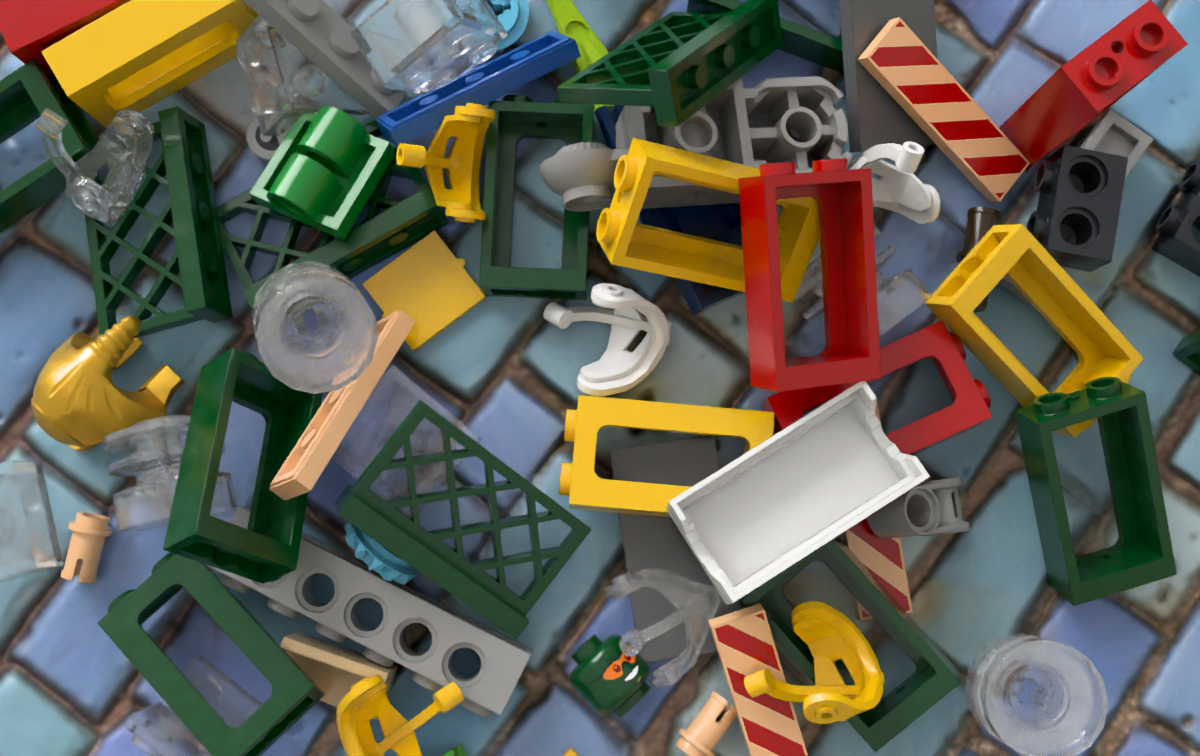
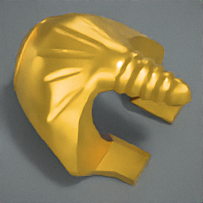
M128 316L121 319L119 323L114 324L111 329H107L97 339L79 331L64 341L50 356L39 373L34 387L33 398H31V405L36 422L46 434L60 443L67 444L76 451L86 452L93 449L97 443L165 419L167 407L174 393L185 381L164 363L138 389V392L126 391L114 384L112 381L113 368L117 369L122 366L145 344L139 338H134V336L138 335L141 327L140 319Z

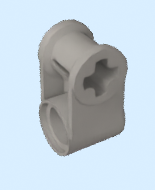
M962 477L921 482L868 516L869 527L880 538L933 536L971 530L970 523L963 520L958 488L963 485Z

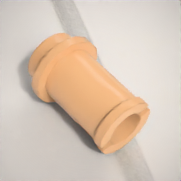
M77 512L75 521L69 522L68 529L73 532L64 569L60 575L62 578L72 581L74 576H79L78 582L95 583L97 581V571L105 539L113 534V529L109 527L111 518L95 513Z
M714 691L710 694L711 697L686 731L680 728L677 732L681 737L675 745L689 756H715L711 751L737 717L735 707L729 705L726 699Z

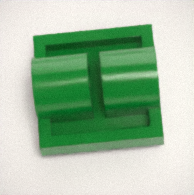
M322 106L317 114L302 109L249 194L257 204L344 240L396 155V152L390 142L368 134L357 120L335 107Z

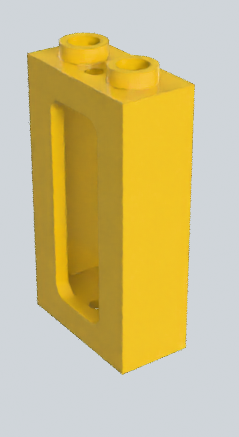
M130 0L41 52L67 97L106 129L111 130L260 44L267 37L257 23L263 18L242 0Z
M633 138L628 154H623L619 158L615 168L614 187L616 190L610 208L602 210L597 223L596 237L609 262L612 265L745 292L742 246L637 223L654 175L739 195V178L760 176L759 168ZM812 197L786 198L776 201L777 204L781 205V213L778 218L781 291L782 300L793 302L820 238L818 204Z
M1023 224L993 225L925 302L926 306L940 320H943L946 327L960 338L965 347L1023 407L1033 405V400L1036 397L1049 394V392L973 312L1004 276L1011 281L1078 355L1077 366L1052 393L1070 394L1086 389L1085 384L1087 382L1103 377H1116L1128 384L1131 379V373L1144 359ZM1096 418L1051 432L1076 438L1080 432L1088 429L1095 422Z
M579 395L577 410L567 409L564 441L574 442L572 463L562 462L559 495L569 496V509L671 518L665 509L668 502L691 487L599 478L594 471L596 441L599 430L609 426L736 437L744 439L745 454L773 436L774 412Z

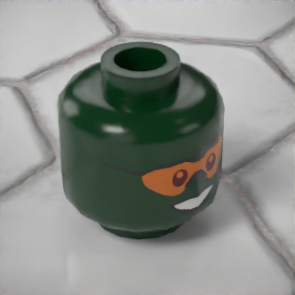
M594 634L571 656L578 665L571 672L570 684L600 716H607L614 712L619 718L622 717L651 688L645 682L650 673L648 664L619 634L610 635L603 641Z

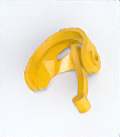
M466 103V106H455V114L444 117L427 151L424 146L400 143L397 148V164L415 168H422L424 166L436 205L445 207V216L455 217V221L475 223V219L485 220L486 212L481 210L479 201V173L485 135L490 122L496 118V111L486 109V105ZM451 136L455 137L453 144L449 150V153L445 158L444 153L449 138ZM443 169H445L450 190L445 188Z
M819 601L801 603L791 612L793 630L808 645L814 658L815 686L783 683L774 679L771 671L767 668L744 677L745 688L751 697L754 698L767 693L780 700L803 702L805 718L818 724L843 722L859 713L874 708L881 700L885 683L878 659L862 632L843 613ZM843 660L855 685L845 684L835 665L836 661Z
M380 674L371 678L366 677L350 688L351 691L344 696L337 706L336 722L339 736L347 756H384V753L389 749L393 750L398 756H423L414 731L438 713L442 712L445 714L463 702L464 696L457 684L451 682L432 695L434 702L410 721H407L390 704L385 693L387 686ZM374 717L378 718L384 739L379 743H376L370 726V720Z

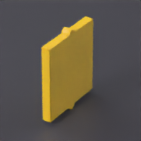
M435 230L362 283L384 312L382 319L396 311L403 310L416 321L405 338L406 343L413 352L417 351L486 299V296L482 294L480 288L465 270V260L462 258L457 259Z

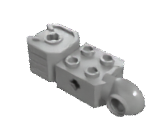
M820 76L766 78L755 88H743L742 78H739L678 127L658 126L653 106H624L615 125L616 149L607 148L605 144L597 142L570 144L557 151L556 155L544 160L539 166V171L545 184L554 193L563 197L565 209L570 211H591L611 204L613 199L612 193H615L616 190L614 187L615 168L619 158L623 154H628L633 138L759 168L760 164L795 162L796 173L813 172L812 161L848 158L849 166L854 156L847 151L843 155L840 154L843 146L847 143L848 126L842 108L836 111L834 107L844 95L832 83ZM654 175L642 209L739 203L740 198L738 194Z

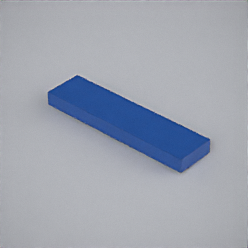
M550 31L378 116L375 121L382 136L396 147L400 143L408 144L440 128L445 116L455 114V106H466V103L485 105L581 57L576 40L555 31Z

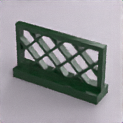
M746 0L732 11L670 12L559 85L557 90L560 103L653 106L658 126L678 127L783 45L778 0Z
M178 106L159 111L158 122L99 139L107 154L116 153L122 158L106 182L98 178L97 169L81 179L100 335L104 334L107 329H111L114 324H117L115 311L126 295L141 305L133 316L139 318L141 322L139 333L134 338L204 319L216 323L233 318L205 124ZM161 139L163 152L152 169L139 162L138 159L149 142ZM136 166L148 175L131 200L118 190L132 168ZM162 183L168 187L170 200L160 216L157 217L144 209L158 185ZM116 197L128 206L111 231L104 225L103 213L112 199ZM141 214L155 224L140 247L137 248L124 238ZM168 232L175 237L177 249L165 267L151 258V255L165 233ZM121 245L134 254L118 280L111 275L109 262ZM147 263L161 272L146 298L131 289V286ZM174 281L182 287L185 309L166 313L157 306Z
M375 120L363 126L370 135L375 137L382 135ZM391 143L392 147L394 148L395 152L397 153V148H398V147H396L394 144ZM395 155L377 184L374 196L371 195L365 204L370 206L366 220L356 227H352L344 240L338 237L334 238L335 236L324 232L320 246L309 253L296 251L294 247L301 227H314L261 205L258 206L249 194L252 188L218 206L217 213L222 248L244 288L242 292L251 309L270 325L423 239L432 231H437L449 224L442 208L436 205L433 192L418 168L395 165L397 161ZM392 176L413 180L418 189V192L400 202L385 199ZM243 212L256 215L248 239L230 235L224 223ZM268 218L290 223L282 247L260 242ZM237 247L245 248L242 256ZM256 251L279 256L274 272L255 283L250 273V268Z
M421 399L353 486L348 484L335 501L341 517L516 640L530 623L526 617L527 613L592 530L588 525ZM426 418L441 429L443 452L412 456L410 436L421 421ZM450 437L465 448L451 450ZM403 446L404 458L393 459ZM473 456L481 459L484 462L486 483L456 488L453 460ZM444 461L448 490L417 494L413 466ZM406 468L409 496L385 500L370 489L383 470ZM493 469L507 480L495 482ZM515 488L525 492L527 514L499 519L496 492ZM487 493L490 521L460 526L457 498ZM449 499L452 527L428 531L420 525L418 504ZM535 501L549 511L536 513ZM410 506L412 518L398 508ZM560 519L572 528L559 546L540 549L538 523ZM529 524L531 551L503 556L500 529ZM491 531L494 558L470 561L463 553L462 536ZM453 537L455 549L441 539ZM549 559L542 568V560ZM533 561L534 579L523 594L519 596L506 586L504 566ZM496 568L497 579L484 570Z

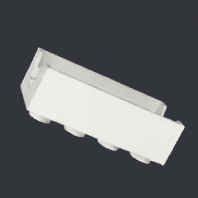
M866 381L856 383L668 502L665 509L726 605L744 597L930 477L916 456L901 453L895 443H892L886 437L881 428V423L875 415L877 397Z

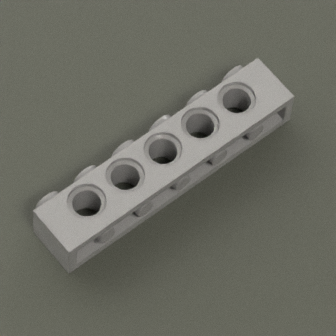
M238 506L230 523L247 529L251 507ZM303 532L296 570L283 575L278 580L273 579L262 584L209 566L222 573L219 581L227 587L244 594H248L251 588L269 597L266 605L274 611L290 618H296L298 613L317 622L314 629L321 635L340 643H344L346 637L365 646L362 653L364 656L390 668L394 661L414 671L411 676L414 682L429 690L437 692L442 686L445 687L449 683L455 682L464 696V701L460 704L466 709L484 717H488L491 711L500 716L502 715L533 652V649L407 585L396 583L394 580H383L378 572L374 570L369 571L368 565ZM320 573L327 575L334 583V596L328 604L320 603L312 594V582ZM366 598L376 600L383 609V620L377 628L367 627L359 618V606ZM420 623L430 630L432 644L428 651L417 652L409 647L406 642V630L410 624ZM460 648L474 650L481 660L480 672L473 676H464L457 672L453 665V656L456 650Z

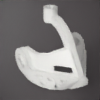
M911 141L905 142L903 146L895 143L875 145L849 164L848 170L871 168V173L882 176L880 180L872 177L873 207L898 212L919 224L931 223L938 217L940 212L938 192L930 184H923L913 174L925 152L921 145ZM889 158L895 161L896 166L887 163L882 159Z
M611 283L593 286L591 291L592 303L599 307L574 306L565 308L557 302L549 303L544 310L543 317L561 329L567 328L571 322L596 321L611 324L606 351L598 361L583 366L577 377L576 385L578 389L588 395L605 397L633 388L654 370L663 357L666 346L669 345L671 322L666 320L664 313L658 306L641 297L630 288ZM641 330L647 331V335L633 352L628 351V346Z

